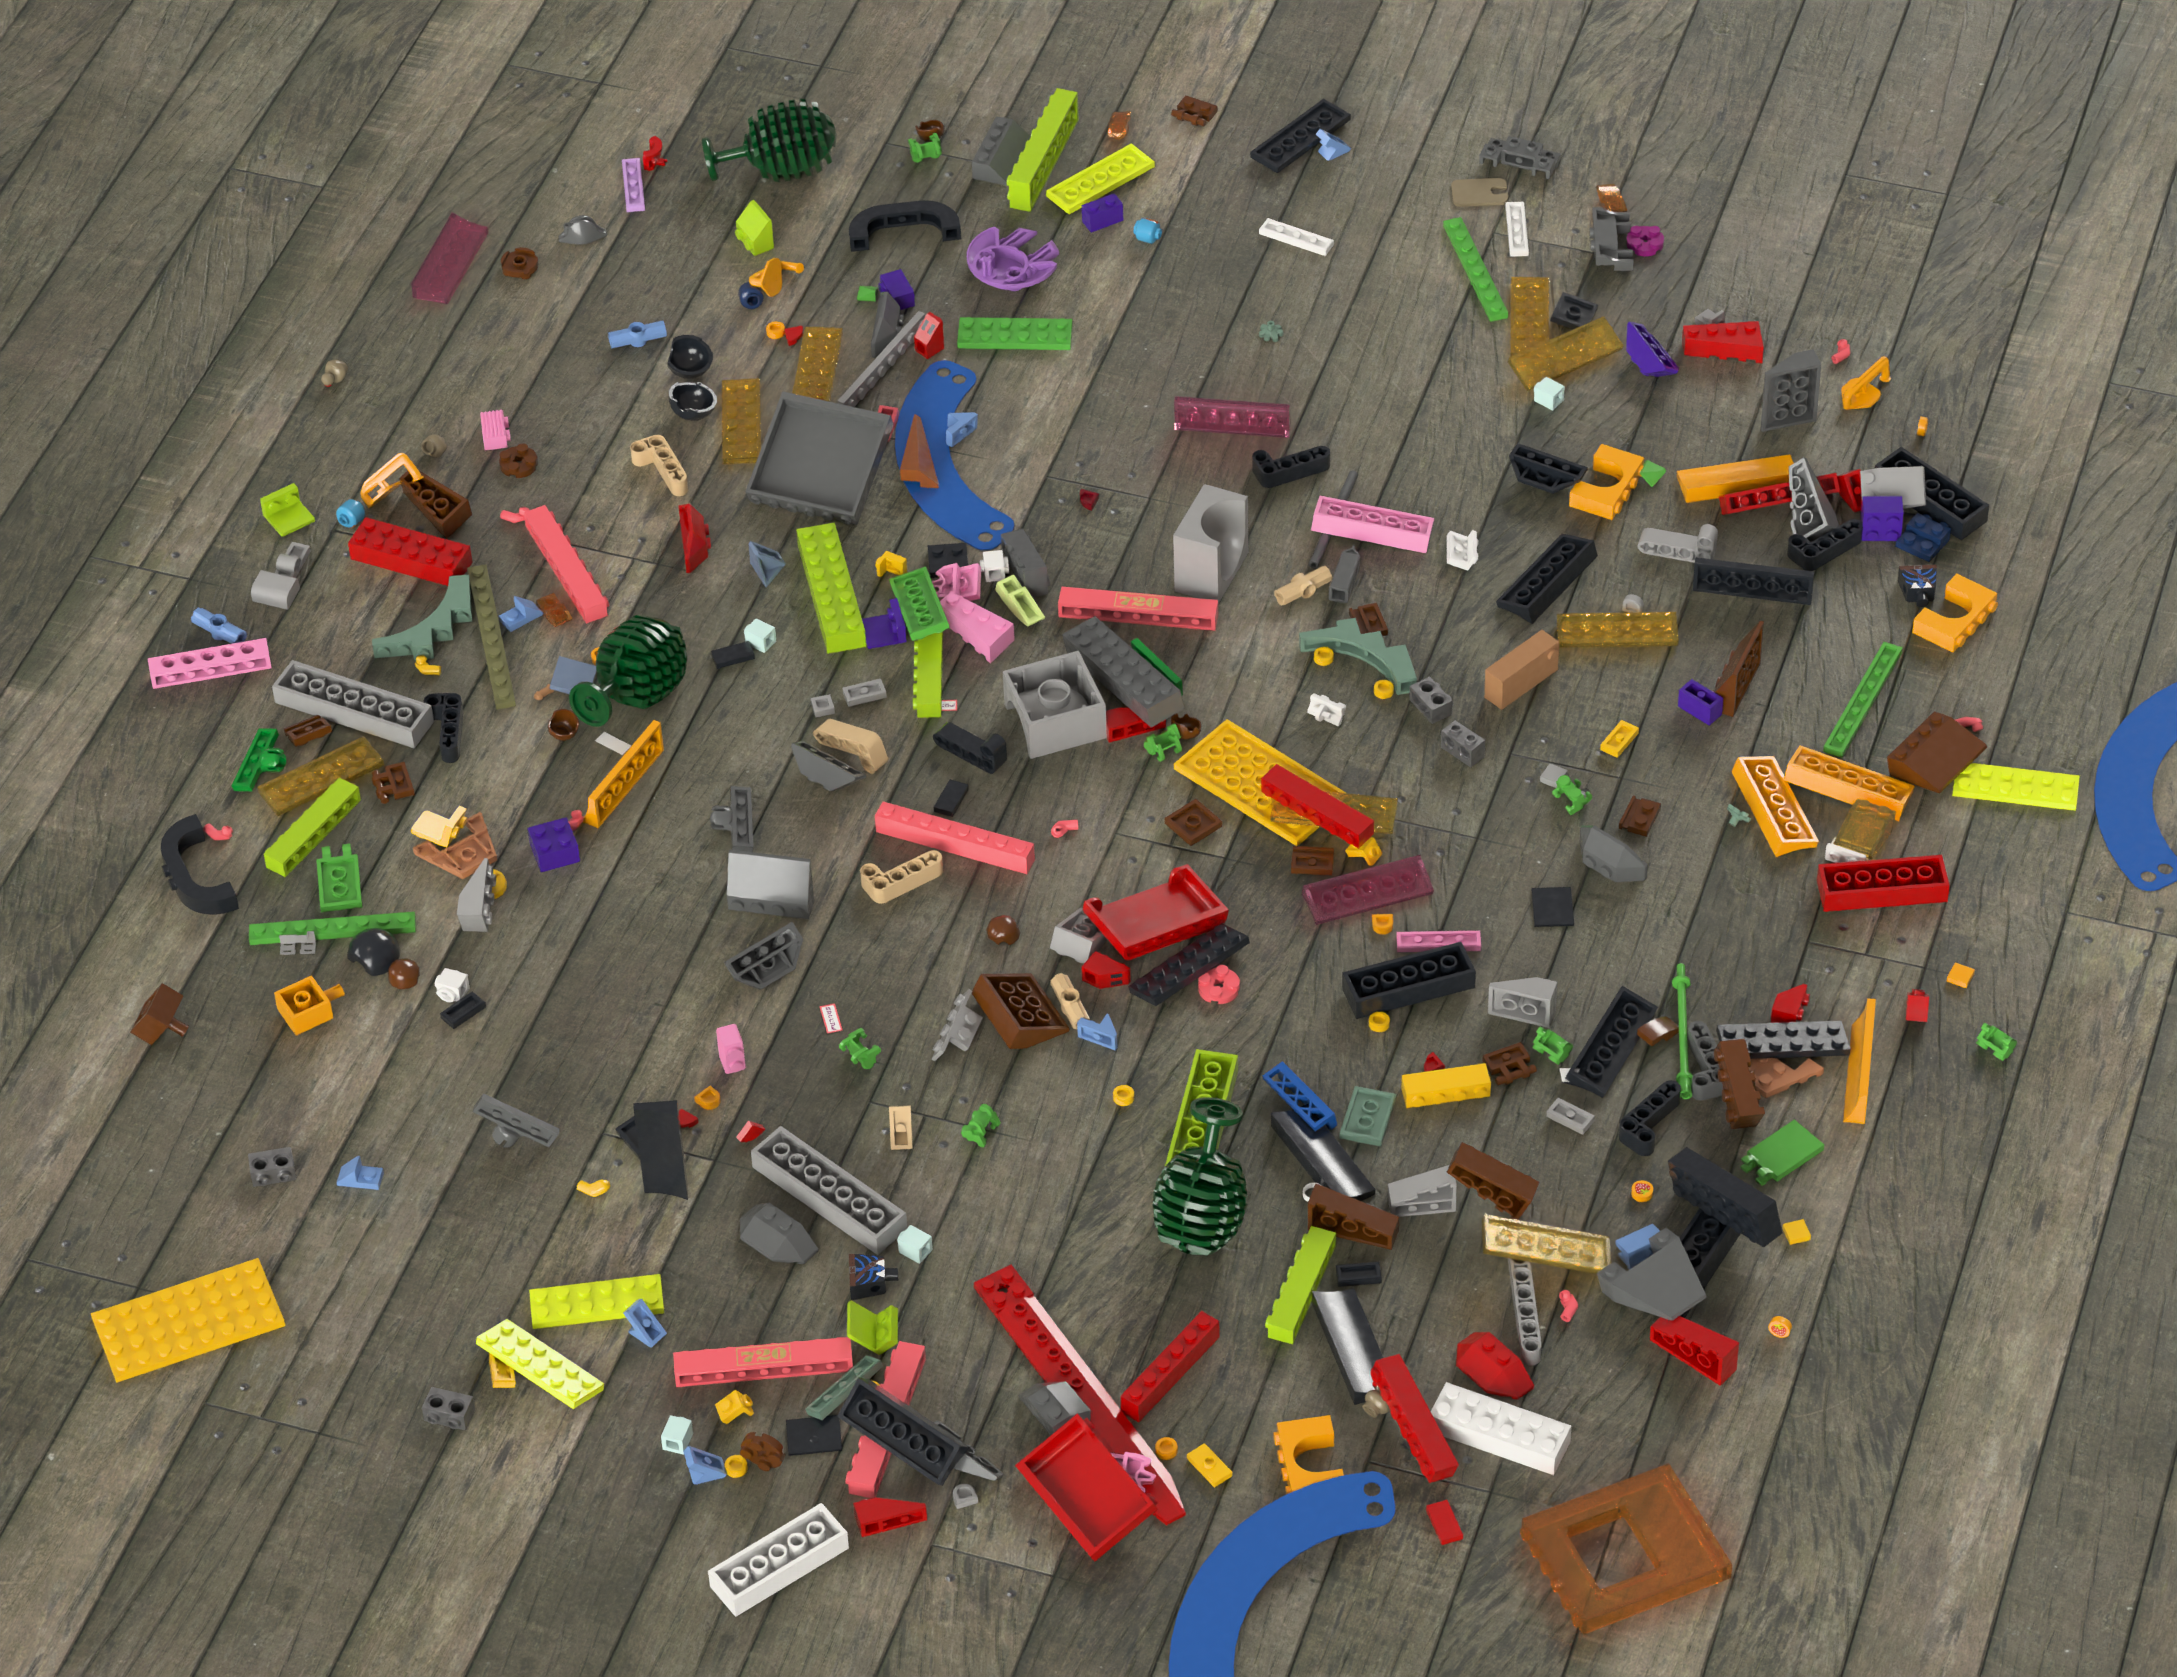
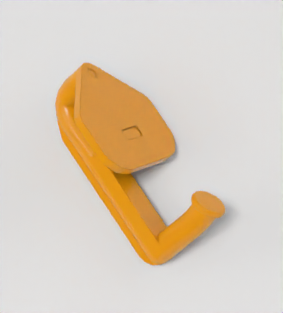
M772 258L767 261L764 269L749 277V283L752 286L761 287L769 297H773L782 288L781 271H796V273L800 274L804 270V265L802 263L780 261L779 258Z
M1881 357L1859 378L1851 379L1842 387V404L1845 410L1869 408L1880 399V390L1871 385L1870 382L1880 373L1879 379L1882 382H1889L1891 380L1887 357Z
M405 453L397 454L364 482L360 494L368 508L384 499L401 485L400 481L389 485L386 479L402 465L412 475L413 482L424 478ZM379 485L381 489L377 491L378 495L372 499L368 493Z

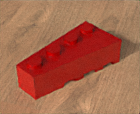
M1759 321L1683 326L1682 346L1686 356L1709 358L1713 355L1723 360L1731 357L1739 358L1738 361L1742 362L1750 359L1756 360V363H1763L1764 346Z
M1681 1316L1672 1321L1660 1317L1650 1328V1341L1719 1386L1737 1370L1739 1342Z

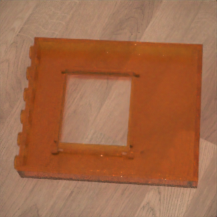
M1669 1463L1522 1518L1520 1535L1523 1541H1527L1530 1545L1531 1554L1535 1559L1539 1560L1542 1573L1545 1576L1548 1575L1553 1591L1555 1593L1558 1592L1563 1608L1570 1612L1573 1625L1576 1628L1579 1627L1583 1635L1730 1579L1732 1575V1563ZM1624 1517L1655 1569L1600 1589L1569 1538Z

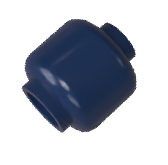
M746 282L738 290L740 302L745 308L755 309L762 304L764 295L761 287L752 286L749 282Z

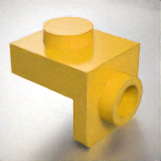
M886 551L876 561L877 576L882 577L886 571L896 575L907 573V559Z
M1374 837L1369 838L1359 849L1349 845L1345 850L1348 857H1364L1369 866H1373L1382 855V851Z
M734 1390L715 1404L720 1419L725 1424H728L743 1412L749 1416L754 1414L751 1407L753 1402L747 1394L743 1395L737 1390Z

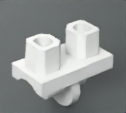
M1313 693L1310 697L1311 702L1307 713L1314 715L1317 721L1325 720L1336 726L1341 725L1346 705L1330 701L1327 696H1319Z

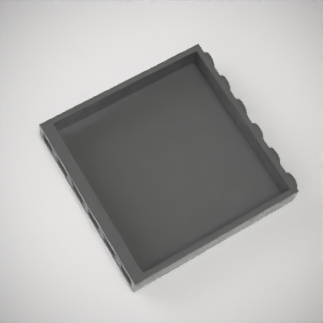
M782 391L745 491L748 499L754 504L763 503L772 508L780 507L790 512H802L811 517L816 515L829 521L838 520L846 525H858L894 425L891 415Z

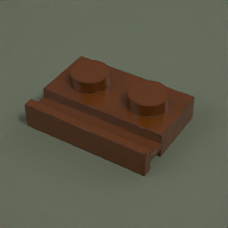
M1377 603L1358 606V609L1354 610L1349 608L1350 618H1356L1361 634L1381 631L1382 636L1388 635V628Z
M320 715L283 728L285 735L288 736V739L295 746L305 745L308 741L322 738L332 732L331 725L323 717L321 718Z
M1632 796L1619 822V829L1625 828L1628 829V832L1647 837L1661 809V803L1644 798L1640 800L1636 799V796Z
M1293 846L1291 873L1332 875L1334 848Z

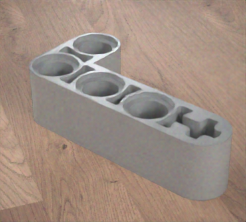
M1710 524L1701 526L1698 536L1645 528L1642 530L1638 549L1645 554L1695 563L1696 557L1713 559L1717 547L1718 531L1715 526Z

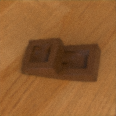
M1667 1016L1656 1018L1637 1029V1035L1651 1046H1654L1662 1039L1668 1041L1679 1033V1025Z

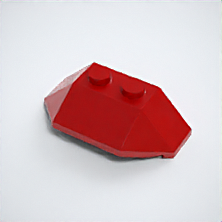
M691 504L678 505L686 573H691L708 558L707 549H711L710 537L706 538L709 535L708 524H704L703 516Z
M1473 1332L1457 1344L1456 1366L1486 1393L1512 1397V1399L1518 1400L1534 1389V1384L1520 1358L1490 1332Z

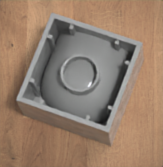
M1206 484L1203 485L1173 535L1175 592L1200 599L1218 600L1219 604L1248 554V496Z
M1079 650L1003 671L1004 705L1007 710L1016 708L1019 714L1030 759L1107 738L1106 704Z

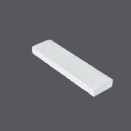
M1506 202L1510 256H1528L1529 249L1524 202Z
M1269 218L1259 229V234L1324 256L1334 246V240Z

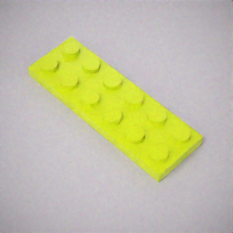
M1131 143L1046 190V197L1070 215L1082 208V205L1104 196L1154 168L1155 161Z
M1971 763L1954 780L1952 796L2076 811L2080 776Z
M660 1274L529 1290L533 1329L626 1318L623 1312L638 1299H643L653 1315L664 1313Z
M508 1319L477 1337L476 1344L572 1409H575L604 1389L603 1382Z

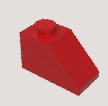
M1860 469L1851 470L1837 476L1840 489L1839 495L1854 512L1860 511L1862 507Z

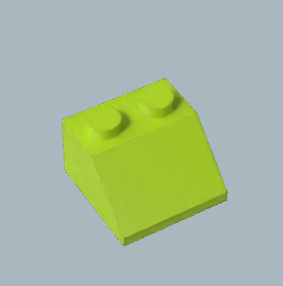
M752 200L737 219L735 234L737 239L744 243L745 248L748 251L750 250L754 256L774 249L772 220L756 201Z

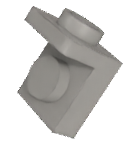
M1707 309L1695 317V324L1697 325L1725 323V312L1723 310L1715 314Z

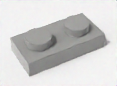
M881 679L842 688L848 707L887 698Z
M1557 1098L1551 1105L1546 1117L1582 1135L1588 1130L1595 1119L1594 1115L1560 1098Z

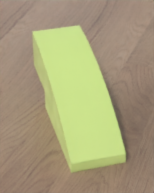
M1015 575L997 582L996 592L1011 612L1027 627L1045 619V616L1027 588L1021 586Z

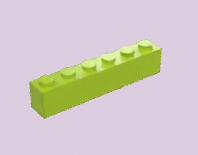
M943 632L933 633L923 639L914 641V651L918 652V655H914V667H917V669H914V681H917V683H913V695H917V698H913V710H917V718L942 717Z
M338 778L316 799L315 803L309 809H306L303 815L296 822H293L290 828L280 835L271 847L267 848L264 853L266 868L286 877L361 801L359 787L341 778Z
M1311 1226L1308 1234L1305 1233L1303 1235L1302 1248L1297 1250L1295 1254V1264L1289 1267L1287 1282H1283L1280 1288V1298L1275 1299L1272 1316L1268 1315L1265 1328H1268V1338L1294 1344L1311 1305L1312 1291H1317L1335 1250L1336 1232Z

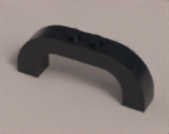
M920 200L873 206L857 214L851 221L849 226L851 252L869 250V236L879 229L929 224L937 227L941 231L943 241L961 240L960 220L952 208L936 201Z
M197 815L188 816L173 824L166 831L161 841V854L164 863L161 867L164 876L170 878L168 882L171 890L176 891L179 899L186 907L198 913L217 915L239 909L237 896L230 881L213 887L200 886L192 880L181 858L182 853L187 848L205 841L203 827Z

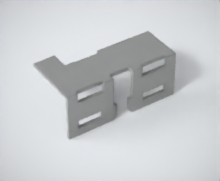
M307 931V935H279L281 943L280 955L296 954L295 943H301L300 954H315L316 939L314 931Z

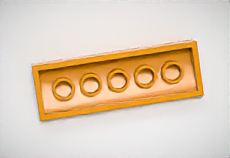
M1790 454L1680 470L1677 471V479L1686 503L1719 498L1720 495L1789 482V466L1794 464Z
M656 720L651 722L588 797V809L583 818L584 823L599 829L664 751L661 722Z
M1801 745L1789 761L1784 776V781L1896 821L1900 820L1915 788L1914 785Z
M1738 757L1732 769V774L1774 855L1778 857L1792 851L1817 847L1819 841L1788 782L1784 781V774L1775 757Z
M1867 998L1863 1013L1851 1027V1051L1848 1061L1843 1122L1865 1124L1876 999Z

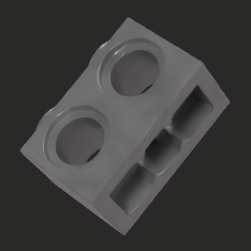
M1431 677L1410 686L1409 700L1431 724L1452 715V698Z
M1456 720L1441 731V748L1469 767H1473L1485 757V740Z
M291 1147L248 1154L253 1187L296 1180Z
M431 1387L422 1406L424 1421L431 1424L449 1426L452 1429L466 1430L475 1412L473 1396Z

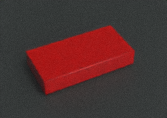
M1448 1500L1426 1505V1512L1441 1545L1463 1539V1533Z

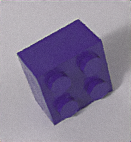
M1862 496L1860 517L1863 526L1862 541L1898 540L1902 533L1904 514L1902 496Z
M567 817L527 828L530 847L540 872L580 862L578 844Z

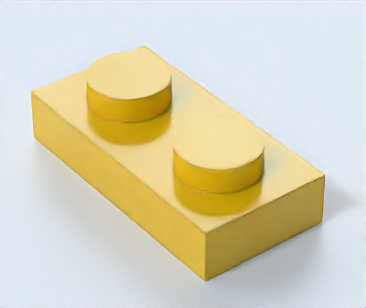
M1621 720L1601 743L1600 750L1618 758L1638 735L1639 728Z

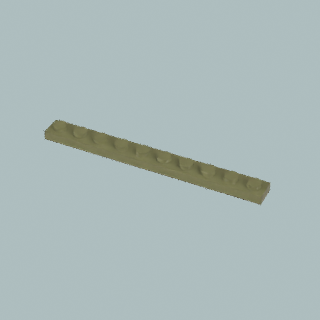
M487 564L468 567L467 570L496 710L515 707V697Z

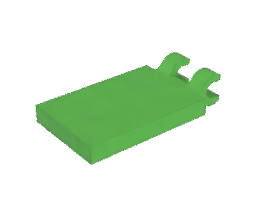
M342 844L343 856L332 857L330 846L322 847L323 858L316 859L321 912L362 907L358 855H352L350 844Z
M1794 1119L1748 1150L1747 1155L1741 1159L1745 1164L1740 1168L1748 1173L1758 1165L1760 1169L1756 1174L1759 1177L1755 1181L1761 1186L1765 1185L1772 1178L1778 1182L1822 1152L1824 1144Z

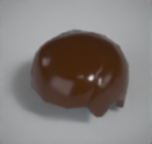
M938 120L921 121L919 127L915 126L919 138L925 142H932L929 136L933 135V133H937L940 139L945 131L943 123Z
M556 710L548 721V732L557 740L567 741L576 735L579 719L572 710Z
M1177 713L1171 716V724H1176L1181 736L1180 739H1192L1200 734L1202 726L1197 718L1189 717L1188 714L1179 717Z
M1007 915L992 918L986 929L988 938L998 945L1001 942L1011 945L1020 936V930L1015 919Z
M408 958L395 960L388 970L389 983L398 989H409L417 985L418 977L420 976L419 966L415 961Z

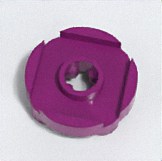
M1633 226L1627 234L1626 245L1629 250L1630 248L1634 250L1636 255L1653 256L1656 254V251L1663 249L1664 236L1657 226Z

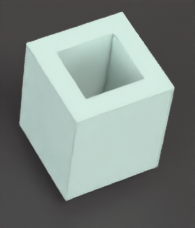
M1545 377L1534 387V401L1553 411L1564 401L1565 386Z
M755 619L744 630L745 642L749 641L751 647L763 653L776 642L775 627L761 620Z
M912 1225L898 1236L899 1253L919 1264L933 1250L932 1236Z
M670 1415L661 1435L663 1450L684 1454L683 1451L687 1448L693 1435L691 1420Z

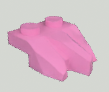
M955 563L943 566L935 572L940 579L932 581L939 600H942L949 592H953L969 601L980 599L981 567L978 563L959 567Z
M1125 1452L1124 1455L1111 1453L1145 1493V1488L1142 1485L1153 1484L1156 1479L1155 1474L1144 1469L1150 1465L1152 1459L1136 1453Z

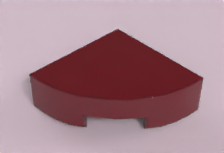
M1081 489L1080 502L1083 507L1092 511L1099 499V493Z

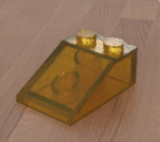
M1857 799L1850 808L1833 844L1864 854L1866 858L1872 860L1892 833L1896 811L1886 806L1872 804L1868 800Z

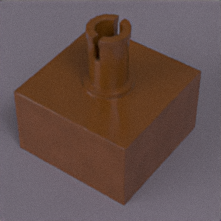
M161 983L145 1001L130 1033L150 1045L167 1028L183 1037L189 1025L173 1017L183 995Z

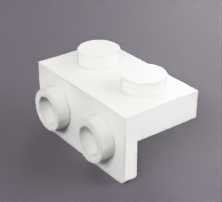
M1472 530L1468 537L1453 531L1447 534V564L1468 571L1472 564L1477 562L1478 539L1476 531Z
M1834 837L1832 843L1827 844L1825 859L1834 863L1868 861L1873 856L1872 849Z

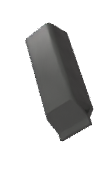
M1355 545L1341 553L1329 587V600L1348 603L1360 568V555L1355 550Z

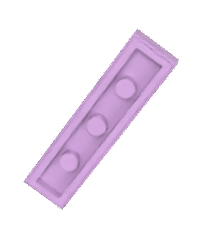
M640 158L623 159L622 168L627 212L645 211Z

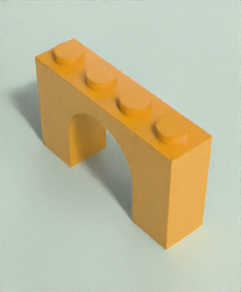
M1601 444L1594 454L1593 470L1611 475L1620 482L1610 487H1598L1580 481L1570 491L1569 506L1613 520L1615 515L1621 512L1624 501H1628L1631 490L1636 488L1638 479L1642 477L1639 473L1644 467V457Z
M1957 573L1946 584L1944 599L1961 606L1968 611V614L1960 618H1947L1924 607L1914 618L1912 632L1952 653L1958 647L1964 645L1968 636H1972L1976 628L1983 624L1987 616L1993 613L1998 606L1996 592Z
M1330 1415L1277 1423V1432H1273L1275 1446L1279 1445L1280 1450H1277L1279 1464L1283 1463L1284 1468H1281L1283 1482L1287 1481L1288 1486H1285L1286 1494L1313 1483L1344 1475L1343 1469L1324 1472L1306 1471L1295 1462L1296 1458L1305 1451L1334 1447V1430Z

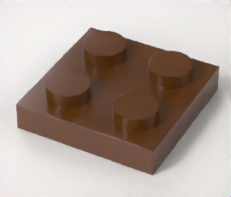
M1197 799L1165 817V824L1190 846L1222 827V821Z

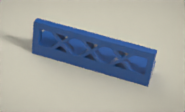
M1283 1061L1263 1075V1080L1314 1131H1317L1324 1125L1330 1130L1337 1126L1335 1113ZM1278 1074V1078L1282 1082L1273 1081L1271 1078ZM1285 1087H1288L1295 1095L1286 1094ZM1301 1100L1305 1105L1308 1104L1309 1108L1299 1107L1298 1101ZM1312 1113H1315L1320 1119L1316 1123L1311 1119Z

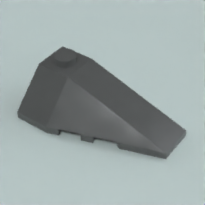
M1804 457L1790 465L1789 489L1792 491L1790 509H1792L1793 514L1791 528L1793 534L1802 535L1812 542L1837 528L1839 523L1807 459Z
M940 1421L934 1422L959 1440L961 1439L956 1432ZM968 1445L970 1448L953 1468L993 1481L1002 1478L1004 1475L986 1458L977 1457L975 1449L971 1445Z

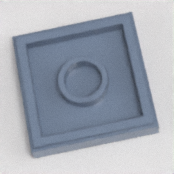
M559 656L549 689L569 694L571 689L580 682L593 683L596 666Z

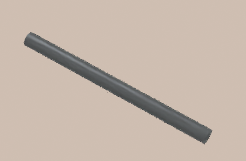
M1352 470L1349 472L1337 499L1348 500L1358 477L1356 471ZM1321 534L1309 561L1311 568L1315 569L1318 567L1332 536L1331 534Z

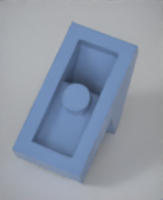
M1319 129L1316 133L1321 139L1320 143L1322 144L1318 152L1328 161L1351 150L1343 140L1322 129Z
M975 412L949 413L946 444L953 447L977 429L978 414Z
M514 596L515 607L499 615V621L512 632L542 616L543 612L532 601Z
M1106 1014L1100 1024L1092 1020L1080 1018L1077 1023L1079 1038L1116 1051L1117 1033L1109 1014Z
M357 1156L341 1167L337 1186L379 1190L384 1175L383 1168L362 1166L361 1158Z
M643 1299L636 1300L623 1312L633 1326L628 1332L647 1346L653 1347L667 1334Z
M688 1446L683 1451L693 1484L724 1478L727 1475L722 1457Z

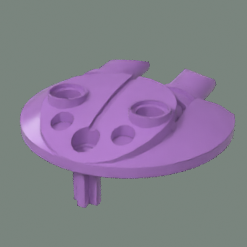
M991 227L978 234L970 243L967 250V264L972 274L980 281L999 289L1019 291L1022 288L1038 284L1052 275L1057 268V263L1052 260L1059 255V250L1051 240L1035 253L1026 256L1024 252L1018 249L1037 235V231L1018 228L1006 238L999 240V229Z

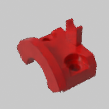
M653 136L649 139L650 150L643 152L644 170L647 171L654 170L656 165L666 166L665 162H667V159L660 158L663 147L661 139Z

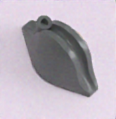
M579 215L564 223V231L558 236V239L561 243L588 244L607 236L606 229L598 226L591 217Z

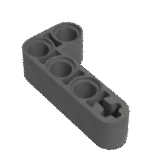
M1694 1021L1688 1027V1045L1702 1072L1693 1075L1691 1087L1692 1097L1701 1101L1722 1096L1723 1084L1719 1082V1064L1714 1059V1049H1716L1717 1044L1707 1025L1701 1021Z

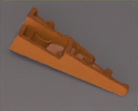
M914 414L900 467L901 481L920 482V487L939 488L921 418Z

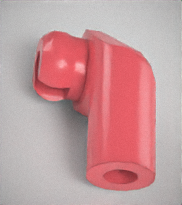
M1845 339L1837 342L1838 353L1831 357L1834 364H1838L1850 356V345Z
M521 507L519 513L503 510L500 518L512 523L525 521L524 512L529 511V508Z
M1963 717L1955 720L1963 727L1972 726L1974 732L1983 729L1980 718Z
M580 810L571 812L572 818L568 822L572 831L576 830L583 822L584 817Z
M1078 820L1058 821L1051 829L1052 835L1059 838L1068 830H1078Z
M208 823L204 826L203 831L216 841L229 840L232 837L233 829L230 826H223L222 830H217Z
M1563 1290L1559 1294L1561 1304L1564 1307L1560 1317L1563 1321L1570 1322L1578 1309V1303L1573 1294H1570L1568 1290Z

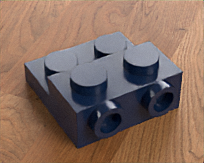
M1917 513L1908 522L1906 531L1898 538L1895 547L1930 562L1950 540L1951 528L1944 522L1938 523L1933 521L1927 514L1920 515Z

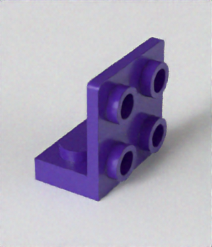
M897 598L889 600L890 608H887L886 615L862 619L868 649L907 642L905 623Z

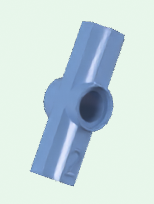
M664 321L645 325L641 322H634L627 329L608 333L611 349L630 344L634 347H641L648 340L667 336Z
M197 608L193 612L191 617L192 623L210 632L215 640H225L231 644L245 642L247 632L227 622L224 615H214L203 608Z

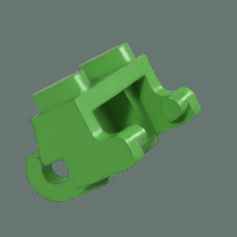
M937 133L929 136L932 142L920 145L916 142V139H908L910 153L914 162H921L923 158L940 157L942 148Z
M1173 723L1167 726V730H1164L1157 736L1153 733L1146 737L1144 748L1151 755H1155L1157 752L1159 754L1157 759L1160 762L1165 760L1164 750L1175 745L1174 751L1176 753L1182 751L1179 741L1181 736L1176 724Z
M1562 775L1556 781L1557 788L1552 791L1554 797L1560 798L1561 794L1565 793L1572 801V806L1567 805L1565 808L1570 815H1573L1591 801L1592 794L1587 791L1585 798L1579 789L1581 786L1579 779L1574 780V785L1569 776Z
M1984 1023L1981 1027L1982 1031L1977 1037L1976 1044L1985 1050L1990 1047L1994 1050L1993 1055L2004 1061L2014 1051L2013 1049L2017 1041L1995 1026Z
M1540 1026L1532 1048L1541 1054L1546 1051L1550 1054L1548 1059L1559 1065L1569 1056L1573 1045L1550 1029L1546 1030Z
M859 1028L848 1034V1037L839 1044V1048L844 1052L846 1051L845 1046H847L852 1055L851 1061L854 1064H857L859 1061L864 1069H870L876 1063V1055L881 1052V1048L877 1045H873L870 1050L864 1047L859 1042V1038L862 1037L864 1039L867 1035L862 1028Z
M982 1104L979 1110H975L972 1113V1119L969 1124L962 1127L961 1134L968 1141H974L978 1146L985 1147L987 1141L983 1137L986 1134L985 1127L991 1122L990 1127L995 1129L1001 1122L996 1112H993L990 1106Z

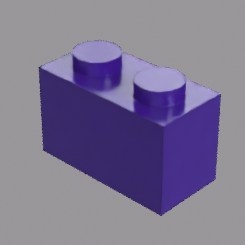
M1115 193L1082 205V222L1090 232L1123 221V203Z
M901 269L880 275V283H878L880 293L888 292L898 303L900 310L915 306L914 291Z
M1691 679L1679 689L1678 707L1710 726L1722 715L1723 698Z

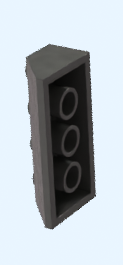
M996 116L972 160L973 179L1007 186L1008 175L1012 174L1013 166L1015 163H1018L1019 155L1024 151L1026 141L1030 140L1031 136L1013 119Z

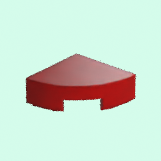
M803 326L784 329L789 346L796 344L797 340L803 336Z
M1434 1052L1427 1056L1424 1063V1072L1445 1069V1065Z
M683 1109L679 1110L681 1128L688 1126L691 1128L699 1123L696 1116Z
M748 1121L736 1138L740 1142L751 1141L761 1135L765 1128L761 1124Z

